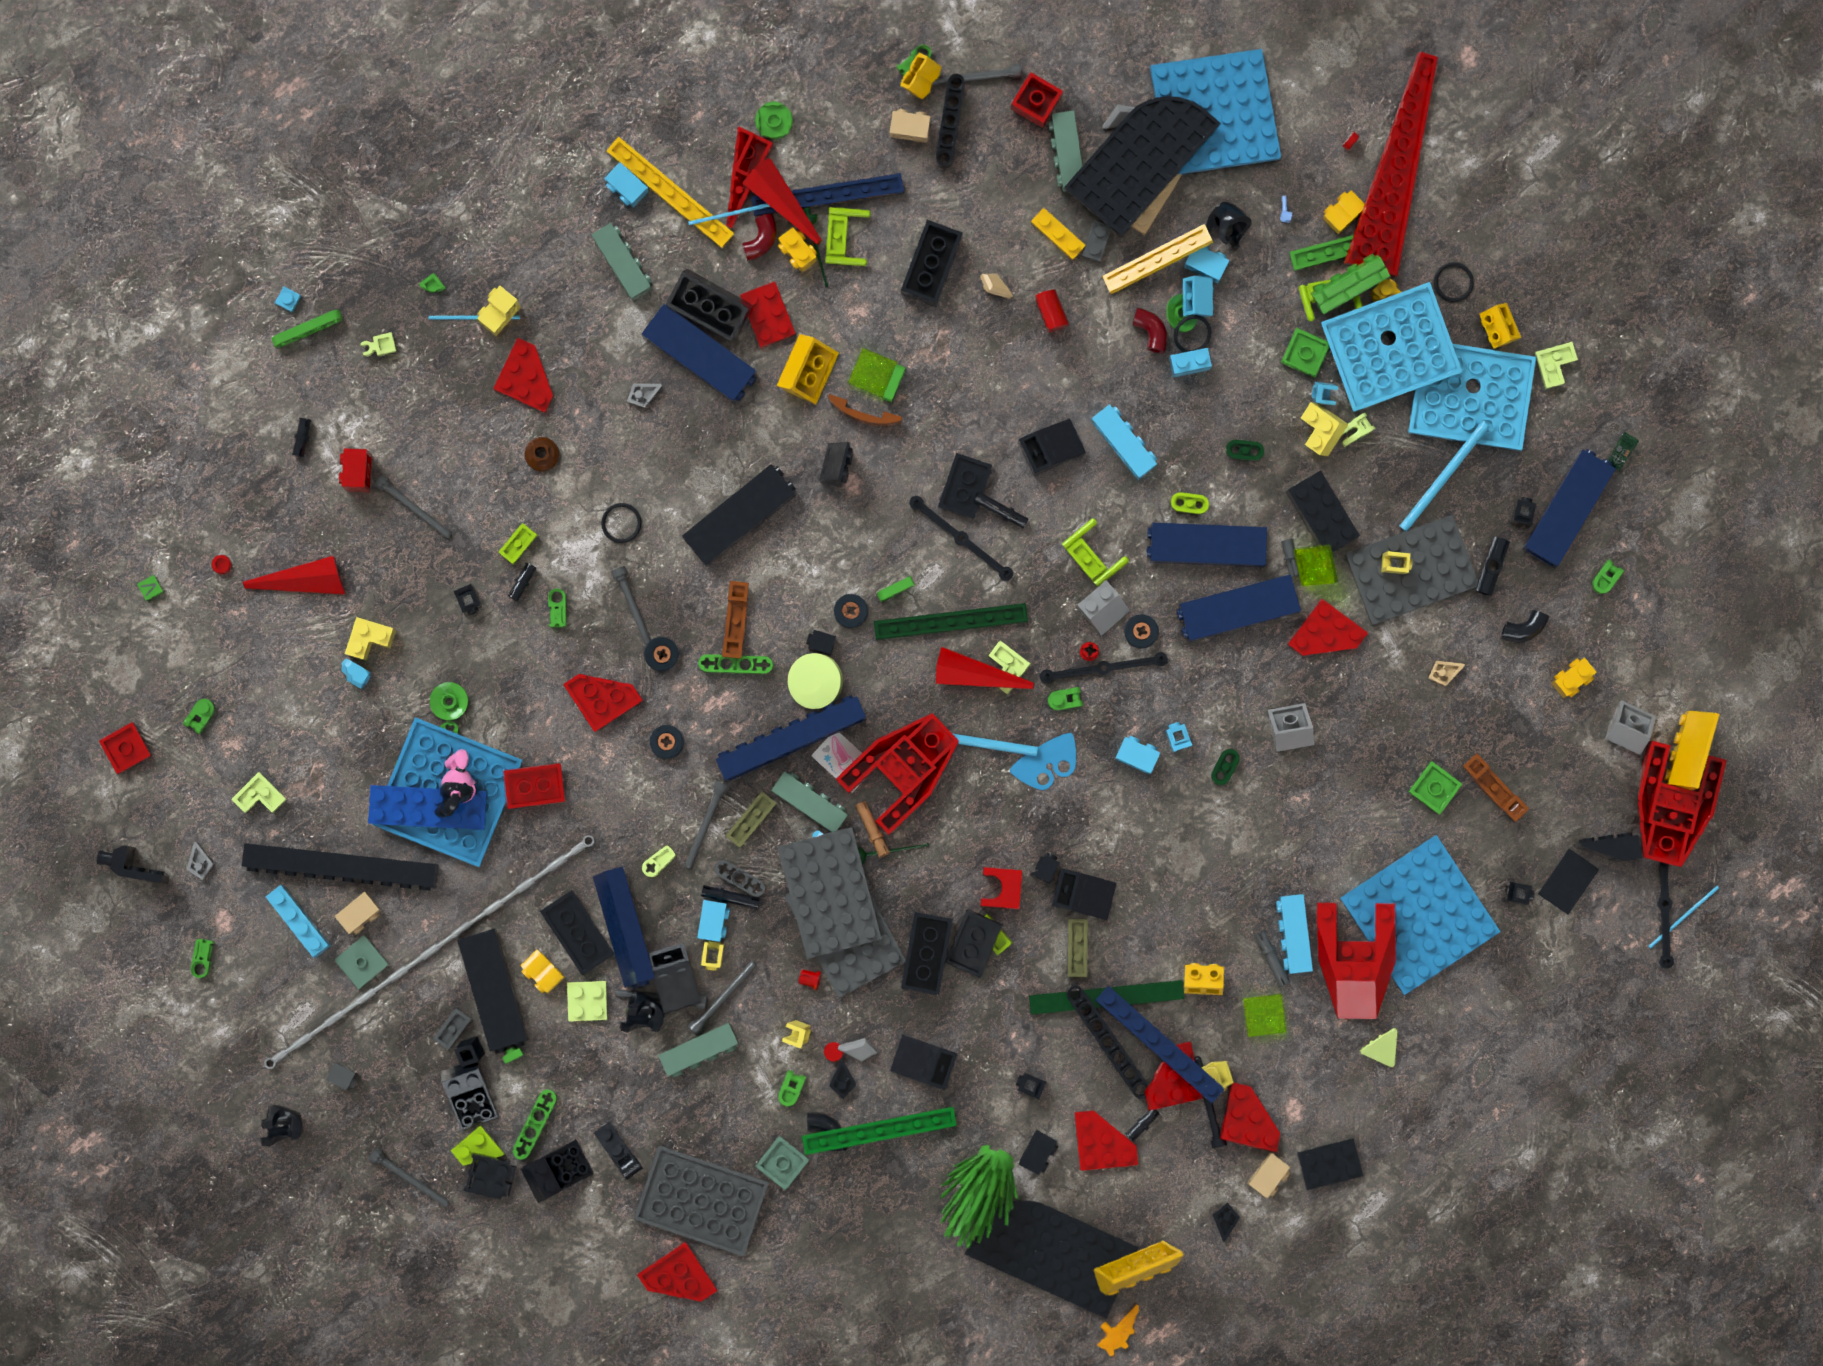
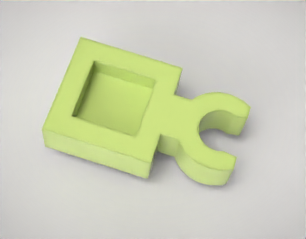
M392 332L374 336V342L372 343L369 341L361 343L362 347H370L369 351L363 352V355L366 357L371 356L375 351L378 356L397 352Z

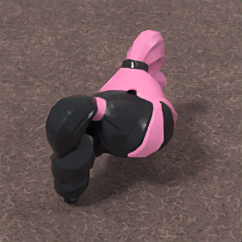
M464 749L458 750L445 762L446 768L451 770L444 775L441 781L440 795L444 801L434 811L435 815L440 818L453 815L459 807V803H466L475 796L477 785L470 773L465 770L469 758L467 751Z

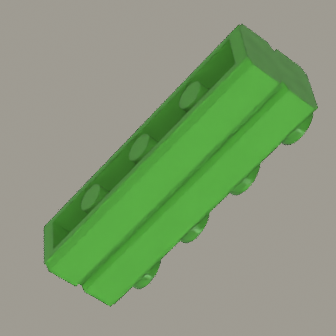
M1371 254L1363 259L1364 262L1360 265L1353 264L1348 267L1346 273L1342 275L1338 273L1330 278L1331 281L1325 285L1324 283L1316 285L1311 295L1320 312L1324 315L1391 277L1380 256Z

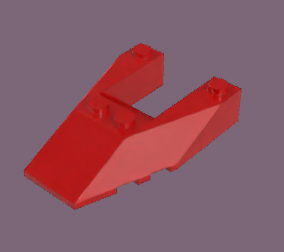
M931 713L907 726L878 738L836 778V781L850 794L865 778L878 768L898 788L903 795L875 821L889 836L931 795L959 740Z
M1649 741L1643 758L1638 791L1643 858L1682 867L1697 840L1703 834L1707 824L1714 816L1727 760L1708 755L1699 789L1692 791L1662 783L1671 745Z
M1318 902V961L1337 1018L1377 1019L1396 963V903H1375V941H1338V902Z

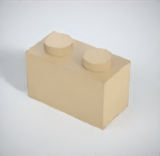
M904 109L893 111L890 137L927 143L930 116H927V113L924 112L908 113Z
M364 892L335 915V918L348 934L352 935L355 933L357 935L365 928L363 926L368 921L373 922L380 916L378 913L381 911V908L368 892Z
M1269 1153L1247 1184L1265 1198L1273 1197L1279 1189L1277 1187L1278 1183L1281 1180L1284 1182L1289 1176L1290 1172L1288 1170L1290 1167L1274 1154Z

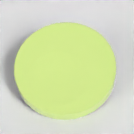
M811 653L800 657L794 662L788 674V688L792 697L798 704L809 709H821L833 703L842 690V672L838 664L824 654Z

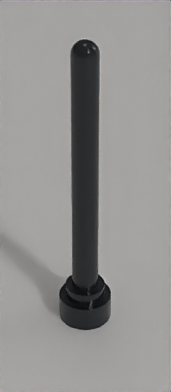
M1196 1056L1194 1058L1195 1063L1203 1067L1201 1057ZM1204 1098L1213 1137H1211L1212 1141H1210L1212 1149L1226 1146L1227 1142L1220 1140L1221 1134L1213 1103L1211 1104Z

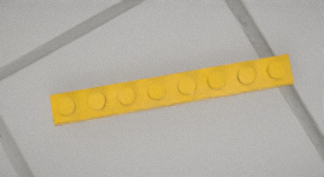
M620 137L606 150L609 155L616 161L621 162L640 181L688 221L713 216ZM718 219L693 224L721 249L734 236V233Z

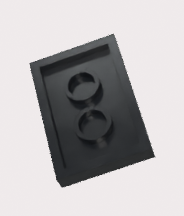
M956 453L938 508L974 519L979 504L973 502V499L978 491L983 494L992 464Z
M967 909L945 963L981 978L1003 924Z
M1354 1138L1297 1152L1306 1190L1363 1177Z

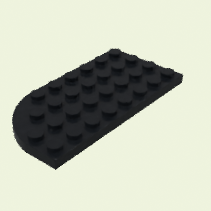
M1164 96L1145 101L1136 106L1065 185L1064 190L1119 236L1123 237L1219 128L1221 122L1199 104L1185 98Z
M1019 1200L1013 1201V1209L1010 1208L1008 1226L1005 1224V1204H1003L1001 1218L998 1216L999 1207L996 1209L989 1238L986 1236V1226L981 1242L977 1243L978 1238L975 1236L970 1247L965 1252V1255L1107 1319L1118 1293L1106 1295L1101 1292L1093 1269L1137 1251L1138 1247L1040 1202Z

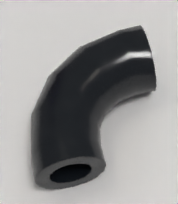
M1531 610L1530 616L1523 623L1515 624L1507 621L1501 632L1500 639L1516 643L1532 640L1542 632L1550 616L1536 610Z
M807 1113L808 1132H823L842 1128L835 1119L827 1114ZM848 1147L829 1151H845L848 1150Z

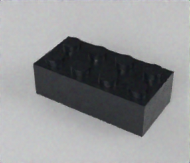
M930 220L926 221L903 282L901 295L937 307L961 243L963 232Z
M689 269L682 271L666 303L670 308L730 341L738 338L754 306Z
M1321 470L1286 491L1288 498L1324 558L1360 537Z
M918 912L914 913L901 989L939 995L953 919Z

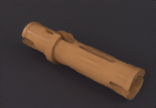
M867 802L858 803L855 808L869 834L870 843H873L879 858L890 854V851L885 844L884 835L878 829Z

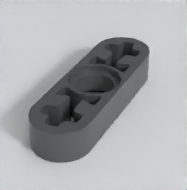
M726 860L716 863L715 873L719 877L754 897H760L765 893V884L761 880ZM727 864V869L730 871L733 868L736 869L731 876V880L727 878L729 876L728 873L720 874L719 865ZM743 873L746 880L743 884L735 882L736 874ZM749 878L753 879L751 881L752 884H761V892L757 891L755 894L752 887L744 888L748 884Z

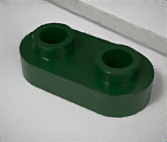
M1232 440L1226 446V454L1234 460L1258 461L1264 455V447L1256 441ZM1237 447L1239 452L1233 453L1232 448ZM1256 449L1257 455H1252L1251 450Z
M1226 749L1223 751L1211 772V779L1216 785L1228 783L1240 759L1239 754L1235 750ZM1228 755L1233 758V761L1230 763L1226 761V756ZM1219 772L1224 774L1223 779L1217 778Z

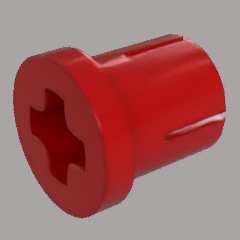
M1086 642L1080 648V655L1086 661H1093L1099 655V648L1093 642ZM1089 646L1092 647V650H1095L1090 657L1088 652L1084 650L1088 649Z
M802 969L798 983L813 987V990H818L822 972Z

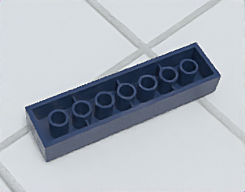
M847 696L841 699L842 703L838 705L831 703L825 706L824 711L820 713L813 711L807 714V718L802 721L799 718L789 722V726L784 729L781 726L771 730L772 734L766 737L764 734L753 738L754 742L748 745L746 742L736 746L737 750L732 752L726 750L719 753V758L715 760L724 780L729 782L866 721L867 718L858 697Z

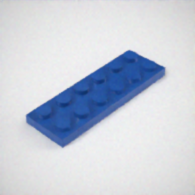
M370 785L368 824L485 830L487 791H476L475 796L470 801L459 803V807L453 815L440 818L434 813L435 809L444 801L440 795V789Z

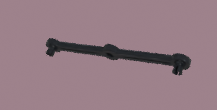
M913 496L910 499L909 505L913 510H920L954 537L957 545H964L995 569L1003 581L1012 579L1013 570L1010 567H1003L971 542L966 532L957 531L923 504V499L920 496ZM960 535L964 536L965 539L963 541L958 540Z
M1159 652L1154 657L1115 663L1101 661L1095 666L1056 672L1046 669L1041 672L1040 680L1045 684H1049L1053 679L1093 673L1107 675L1113 670L1152 664L1162 667L1167 663L1168 657L1165 653ZM1102 665L1107 666L1106 671L1101 670Z
M1660 862L1661 898L1657 901V906L1661 910L1662 956L1659 959V965L1664 969H1668L1674 964V959L1670 955L1669 909H1671L1673 903L1669 898L1668 864ZM1663 901L1668 902L1667 907H1664L1662 905Z

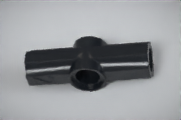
M1500 537L1493 538L1475 590L1480 594L1492 596L1510 544L1506 539ZM1489 562L1496 563V571H1491L1489 569Z

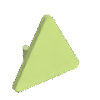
M1396 1028L1383 1035H1379V1038L1374 1041L1371 1040L1370 1044L1360 1050L1361 1054L1387 1066L1394 1067L1397 1042Z

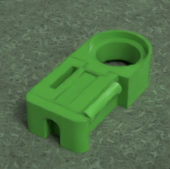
M919 45L900 66L897 64V70L903 77L910 70V66L918 55L919 50H927L929 53L928 57L931 58L932 52L929 46Z
M896 365L883 396L884 401L893 402L906 367Z
M911 576L880 590L876 594L880 602H883L914 587L915 584Z
M556 588L551 590L548 595V607L551 608V624H549L551 628L567 626L566 594L561 589ZM556 592L561 593L563 596L562 601L559 603L552 601V595Z
M196 940L191 964V973L194 977L204 978L209 974L211 961L209 960L211 959L212 944H215L214 941ZM198 964L205 966L206 970L202 975H198L195 972V967Z

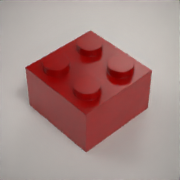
M1030 72L1012 101L1011 110L1043 128L1061 100L1063 91Z
M344 448L343 453L340 454V465H343V469L339 473V484H342V487L347 492L370 493L372 454L367 449Z

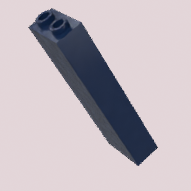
M665 304L662 305L641 333L644 339L734 404L736 401L740 402L746 394L744 391L748 385L752 386L757 379L755 369Z
M1582 449L1522 548L1553 568L1559 566L1616 468L1612 467L1613 464L1606 459L1600 460L1589 449H1586V451Z
M1152 522L1151 527L1147 529V539H1151L1150 546H1147L1146 557L1150 558V563L1262 568L1266 566L1267 527Z
M1291 574L1184 602L1179 604V609H1176L1178 619L1182 620L1184 627L1181 628L1184 639L1187 638L1188 642L1294 615L1300 613L1301 609Z
M623 866L604 871L593 876V880L624 988L631 986L633 990L649 985V980L655 979Z

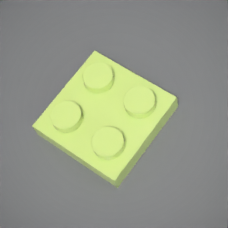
M606 981L567 983L568 1021L608 1020Z

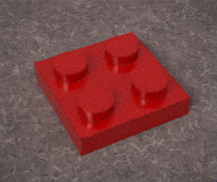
M134 722L99 740L118 775L152 756Z

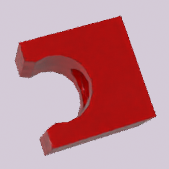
M984 867L983 875L996 877L1001 883L1002 890L1000 895L994 899H981L980 906L1019 910L1022 870Z

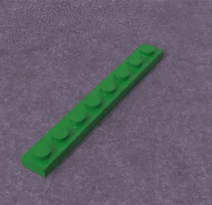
M949 1107L802 1135L801 1138L804 1155L954 1127L957 1124L954 1108Z

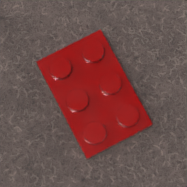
M775 281L740 294V298L754 305L748 318L760 349L796 335Z
M561 763L503 770L507 809L565 802Z

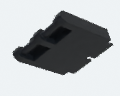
M472 1153L473 1161L471 1169H468L467 1185L464 1186L463 1190L500 1200L502 1196L509 1197L512 1183L506 1182V1179L513 1181L516 1166L510 1165L509 1160ZM477 1159H479L477 1169L474 1170ZM475 1176L472 1187H470L472 1177Z

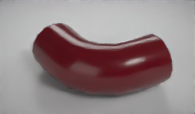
M765 214L755 219L758 229L757 236L753 240L742 243L747 261L766 254L774 245L777 231L773 214Z
M1137 307L1132 326L1147 331L1149 339L1146 349L1148 351L1164 354L1167 346V331L1163 321L1156 314Z

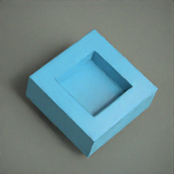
M283 286L275 304L293 313L302 296Z

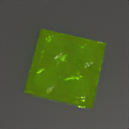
M862 348L848 384L883 398L898 362Z
M1331 545L1297 547L1294 549L1302 586L1334 584L1338 582Z
M1282 994L1242 998L1247 1037L1286 1033Z

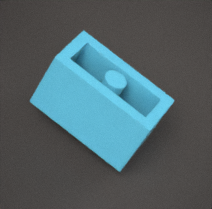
M621 162L604 178L607 183L605 186L612 193L616 191L621 196L619 199L626 206L630 204L634 208L649 192L648 187Z
M1208 246L1190 254L1184 268L1202 277L1213 278V282L1218 284L1229 262L1226 259L1227 256L1220 252L1214 253L1210 251Z
M1201 276L1184 278L1183 316L1199 315L1204 318L1213 316V278Z
M1208 348L1170 355L1169 358L1173 378L1208 371L1212 367Z
M1133 736L1125 737L1115 759L1150 775L1160 755V752L1157 751L1158 748L1148 743L1146 746L1139 743L1140 740Z
M703 900L697 938L721 942L722 938L725 939L727 927H724V921L729 919L730 908H727L726 903Z

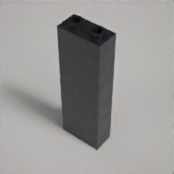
M770 464L682 535L683 539L706 567L711 565L796 496L794 492L796 488L790 481L786 482L782 478L784 474L778 466L774 468Z
M497 929L458 939V945L489 1051H495V1054L506 1051L507 1046L513 1045L514 1048L524 1046V1041L529 1039Z

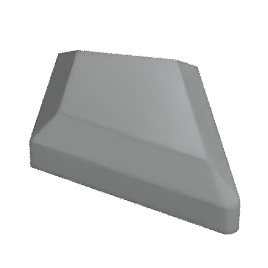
M1117 104L1104 123L1103 129L1117 128L1135 107Z
M633 383L627 402L646 408L660 390L662 384Z
M194 842L186 870L204 880L214 864L200 845Z
M866 1038L838 1046V1050L861 1062L877 1053V1049Z

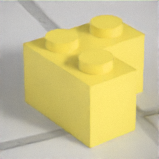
M501 286L497 289L494 288L489 293V305L481 308L477 314L479 316L477 318L478 322L495 336L501 332L521 308L518 300Z
M1310 402L1301 417L1302 420L1315 428L1305 445L1322 456H1329L1349 425L1319 403Z
M356 617L345 654L367 661L372 643L391 649L396 630Z

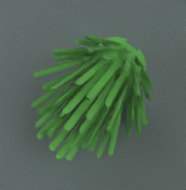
M982 1146L977 1154L953 1165L959 1168L949 1173L947 1177L951 1178L941 1185H949L958 1179L940 1198H944L958 1184L961 1185L942 1210L941 1214L945 1213L940 1221L942 1224L961 1198L947 1221H951L944 1233L947 1239L951 1237L953 1231L955 1237L961 1236L957 1243L958 1247L962 1245L967 1233L968 1236L965 1240L966 1248L970 1247L975 1236L978 1238L977 1243H980L986 1226V1236L989 1238L999 1197L998 1216L999 1218L1002 1217L1003 1200L1005 1198V1224L1008 1226V1214L1010 1208L1013 1209L1012 1191L1016 1199H1018L1013 1175L1014 1159L1001 1149L997 1152L991 1150V1146Z

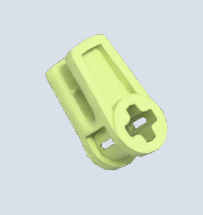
M1366 413L1353 419L1343 432V434H1347L1351 429H1357L1356 433L1343 440L1342 444L1344 447L1376 429L1374 425L1371 426Z
M665 846L643 863V873L650 878L657 876L675 858V853L669 846ZM648 864L656 865L654 867V873H652L651 871L648 873L646 872L648 870Z

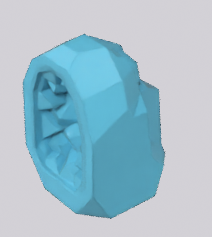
M347 658L342 662V672L346 675L347 681L363 689L372 673Z

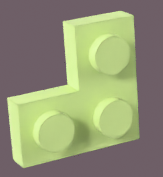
M1573 342L1535 352L1545 389L1565 383L1560 366L1578 360Z
M999 641L989 654L993 660L1003 667V671L1018 677H1022L1031 665V663L1002 641ZM1013 688L1000 689L1006 694H1009Z
M258 772L231 800L244 813H247L259 800L274 813L287 799Z

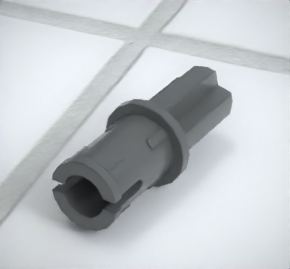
M1293 538L1281 541L1285 555L1283 559L1286 560L1291 577H1297L1301 573L1297 560L1299 556L1296 555Z

